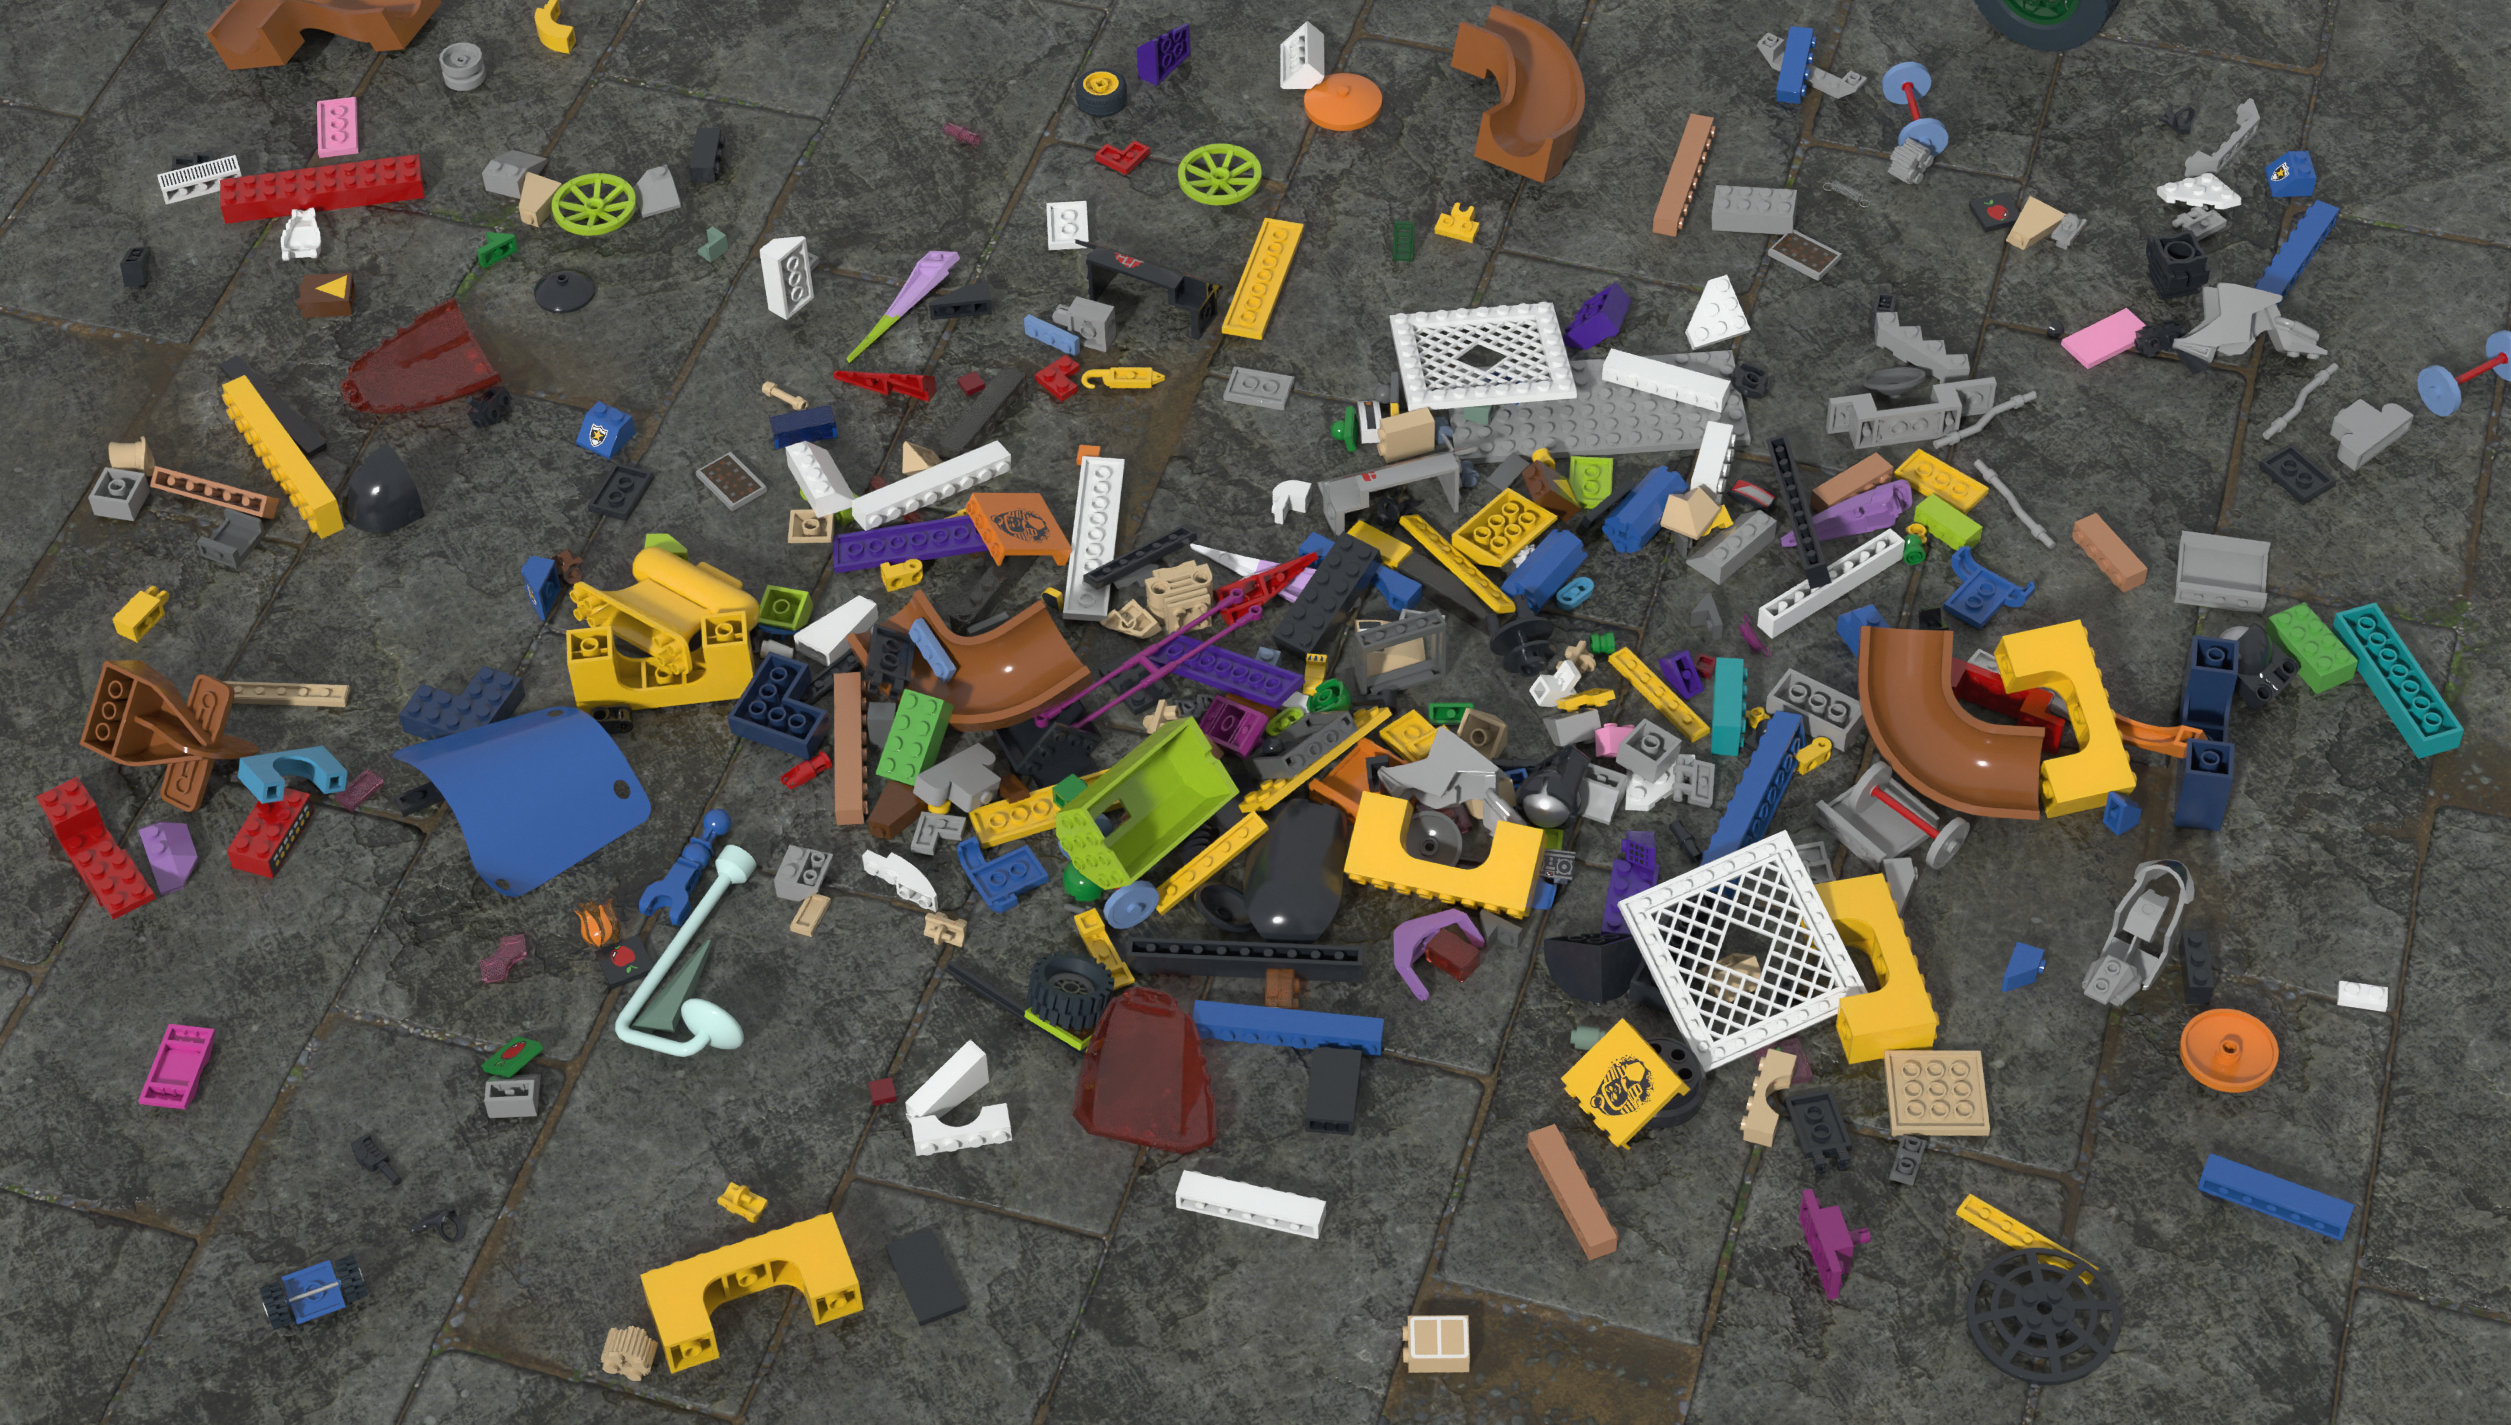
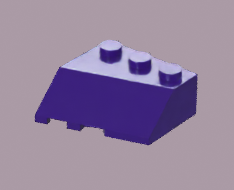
M1185 23L1137 48L1138 78L1158 86L1191 54L1189 24Z
M1617 282L1583 303L1574 316L1575 320L1565 329L1567 334L1562 336L1564 346L1588 350L1609 336L1614 337L1618 334L1620 326L1625 320L1624 316L1629 310L1628 306L1631 299Z

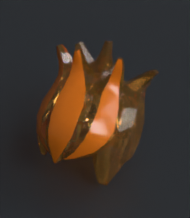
M592 898L590 903H578L583 911L575 909V912L581 919V935L589 946L593 944L600 948L609 938L614 943L620 941L621 925L618 915L612 907L613 898L598 906Z

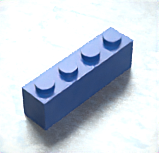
M1790 26L1776 89L1778 102L1800 104L1802 96L1805 97L1807 85L1804 84L1805 80H1809L1810 77L1808 66L1813 63L1814 53H1812V48H1816L1817 37L1814 36L1813 28Z

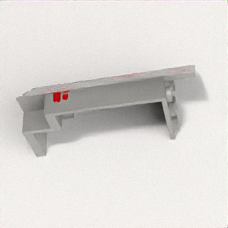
M1462 447L1317 482L1323 496V512L1335 539H1338L1342 531L1345 532L1344 513L1369 507V492L1435 476L1438 477L1454 513L1459 512V503H1461L1459 488L1462 487L1459 473H1462V466L1459 460L1456 461L1455 457L1476 452L1477 447Z

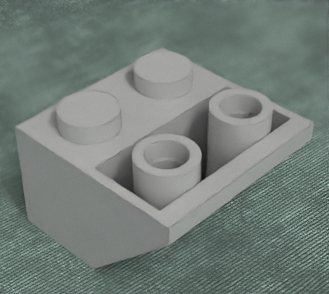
M1589 763L1579 786L1582 801L1579 815L1610 825L1626 793L1627 775Z
M789 845L774 879L777 897L799 902L817 893L831 864L833 854Z
M540 1074L513 1075L510 1078L492 1076L486 1082L484 1099L488 1117L537 1116Z

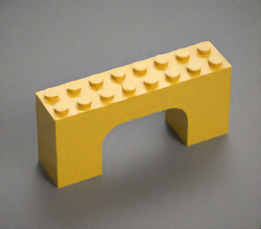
M737 611L701 615L702 646L690 652L693 669L688 674L679 673L676 675L670 666H660L656 657L629 658L622 655L616 649L611 626L566 630L567 665L577 709L589 714L591 709L597 706L627 704L632 707V710L740 698L755 675V664L746 612Z
M2081 620L2002 636L1993 653L2007 694L2037 687H2046L2056 691L2063 698L2079 744V753L2043 761L2039 768L2038 791L2047 818L2106 806L2109 792L2115 791L2129 797L2137 785L2136 775L2134 772H2131L2129 766V754L2127 751H2124L2122 745V733L2120 730H2117L2115 724V712L2113 709H2110L2108 703V691L2102 686V674L2100 669L2096 668L2094 662V650L2092 647H2089L2087 641V629L2082 626Z
M1363 791L1344 867V872L1353 883L1365 885L1366 882H1370L1375 888L1388 890V887H1392L1397 890L1396 892L1405 895L1415 892L1423 899L1432 900L1433 897L1441 899V902L1455 905V902H1461L1468 909L1477 910L1479 906L1495 915L1505 912L1513 919L1522 920L1523 917L1529 918L1548 839L1544 830L1498 820L1491 852L1484 864L1470 870L1415 859L1408 855L1406 838L1414 809L1408 800Z
M1883 873L1814 884L1844 946L1858 948L1868 955L1881 990L1876 992L1842 997L1839 1000L1836 1029L1848 1063L1853 1064L1883 1059L1884 1050H1932L1933 1042L1937 1039L1936 1026H1939V1017L1937 1012H1933L1931 995L1926 993L1924 976L1919 974L1917 957L1912 955L1910 938L1906 937L1904 933V921L1898 917L1897 902L1891 898V887L1889 882H1885ZM1801 919V927L1807 929L1803 920ZM1803 933L1807 942L1809 935ZM1812 940L1810 948L1817 950Z
M832 1212L817 1215L803 1222L793 1223L782 1229L771 1230L766 1234L747 1238L730 1246H722L717 1250L701 1253L684 1261H676L671 1265L652 1269L640 1275L647 1304L671 1374L720 1358L710 1316L719 1305L773 1286L791 1285L798 1288L804 1294L815 1325L863 1310L859 1282Z

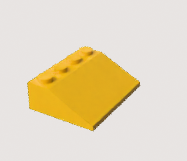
M1506 488L1452 534V546L1471 563L1502 567L1557 520V516L1510 488Z

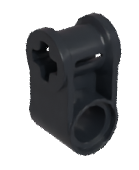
M627 704L597 706L592 708L589 713L608 734H624L633 729V722L631 721L633 711L632 707Z

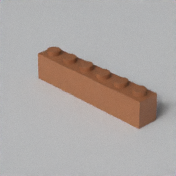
M155 466L150 487L269 519H274L279 502L278 498Z
M1555 1124L1528 1133L1527 1147L1589 1261L1615 1252L1617 1240H1619L1618 1231L1615 1226L1611 1227L1606 1209L1600 1207L1595 1189L1590 1188L1587 1183L1588 1179L1585 1171L1579 1169L1576 1155L1573 1150L1568 1149L1564 1133L1562 1131L1559 1132Z

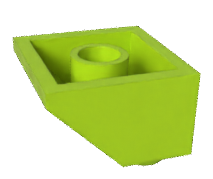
M767 585L760 604V617L757 624L795 631L808 623L814 607L809 592Z

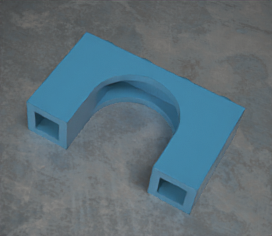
M324 746L242 757L239 762L238 778L263 804L283 800L285 780L281 776L296 775L307 778L314 782L324 794L345 791L348 771Z

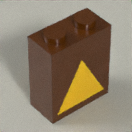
M352 273L303 275L302 284H299L300 298H297L298 310L302 311L303 318L351 316L353 314L356 289Z
M1538 459L1521 472L1534 502L1565 522L1581 510L1569 480Z

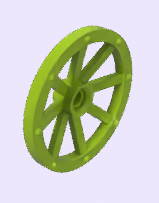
M1210 144L1197 148L1184 157L1178 168V181L1183 192L1195 201L1209 205H1229L1248 198L1258 189L1262 178L1261 165L1258 159L1248 150L1231 144ZM1218 153L1227 154L1222 167L1216 168L1210 155ZM1234 155L1247 161L1234 170L1228 171ZM1203 157L1211 172L1208 173L1191 164ZM1251 167L1254 170L1253 178H1234ZM1186 171L1207 180L1188 182L1185 177ZM1230 185L1247 186L1244 189L1236 192ZM1212 186L1206 194L1194 189ZM1218 190H1225L1228 193V195L1214 194Z
M594 173L576 177L562 185L555 193L551 206L554 219L560 227L574 234L592 236L609 233L627 223L635 212L636 197L633 188L624 179L610 174ZM595 183L594 196L589 199L578 188ZM602 183L616 186L603 200L600 198ZM572 191L584 205L564 202L562 200ZM622 191L628 196V201L608 205ZM560 208L581 213L565 218L561 214ZM625 209L617 218L606 213ZM589 217L587 226L573 223ZM601 218L608 221L604 224L595 225L596 220Z

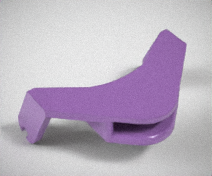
M1450 909L1406 921L1400 924L1394 931V965L1412 992L1421 1001H1426L1429 998V993L1412 970V964L1442 936L1440 928L1457 922L1475 947L1479 948L1485 945L1484 938L1464 912Z

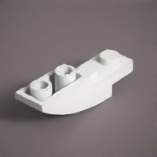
M869 850L862 855L864 870L870 875H876L885 879L890 884H895L897 894L905 900L909 899L924 909H930L934 912L938 910L937 895L932 885L911 863L892 852L887 858Z

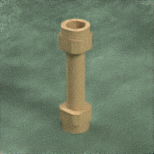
M766 381L763 384L762 392L771 398L773 396L791 404L793 409L798 412H805L808 408L809 403L803 397H794L778 389L777 384Z

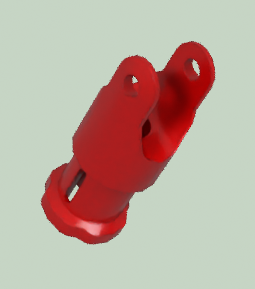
M820 751L818 756L809 761L801 762L789 772L783 774L780 781L782 784L787 785L789 789H794L816 778V775L823 770H830L832 763L826 753Z

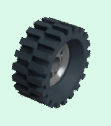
M1055 951L1054 956L1050 953L1045 954L1043 959L1039 958L1036 964L1033 965L1027 993L1028 1007H1032L1031 1012L1034 1015L1040 1014V1020L1043 1022L1049 1020V1025L1054 1027L1060 1024L1062 1029L1067 1030L1069 1026H1074V1030H1081L1082 1026H1085L1086 1029L1092 1028L1093 1023L1099 1025L1102 1019L1105 1020L1107 1017L1114 988V977H1111L1112 972L1110 969L1105 970L1106 965L1103 962L1097 964L1096 958L1092 956L1089 959L1085 958L1084 953L1079 952V955H1073V951H1066V954H1062L1061 951Z

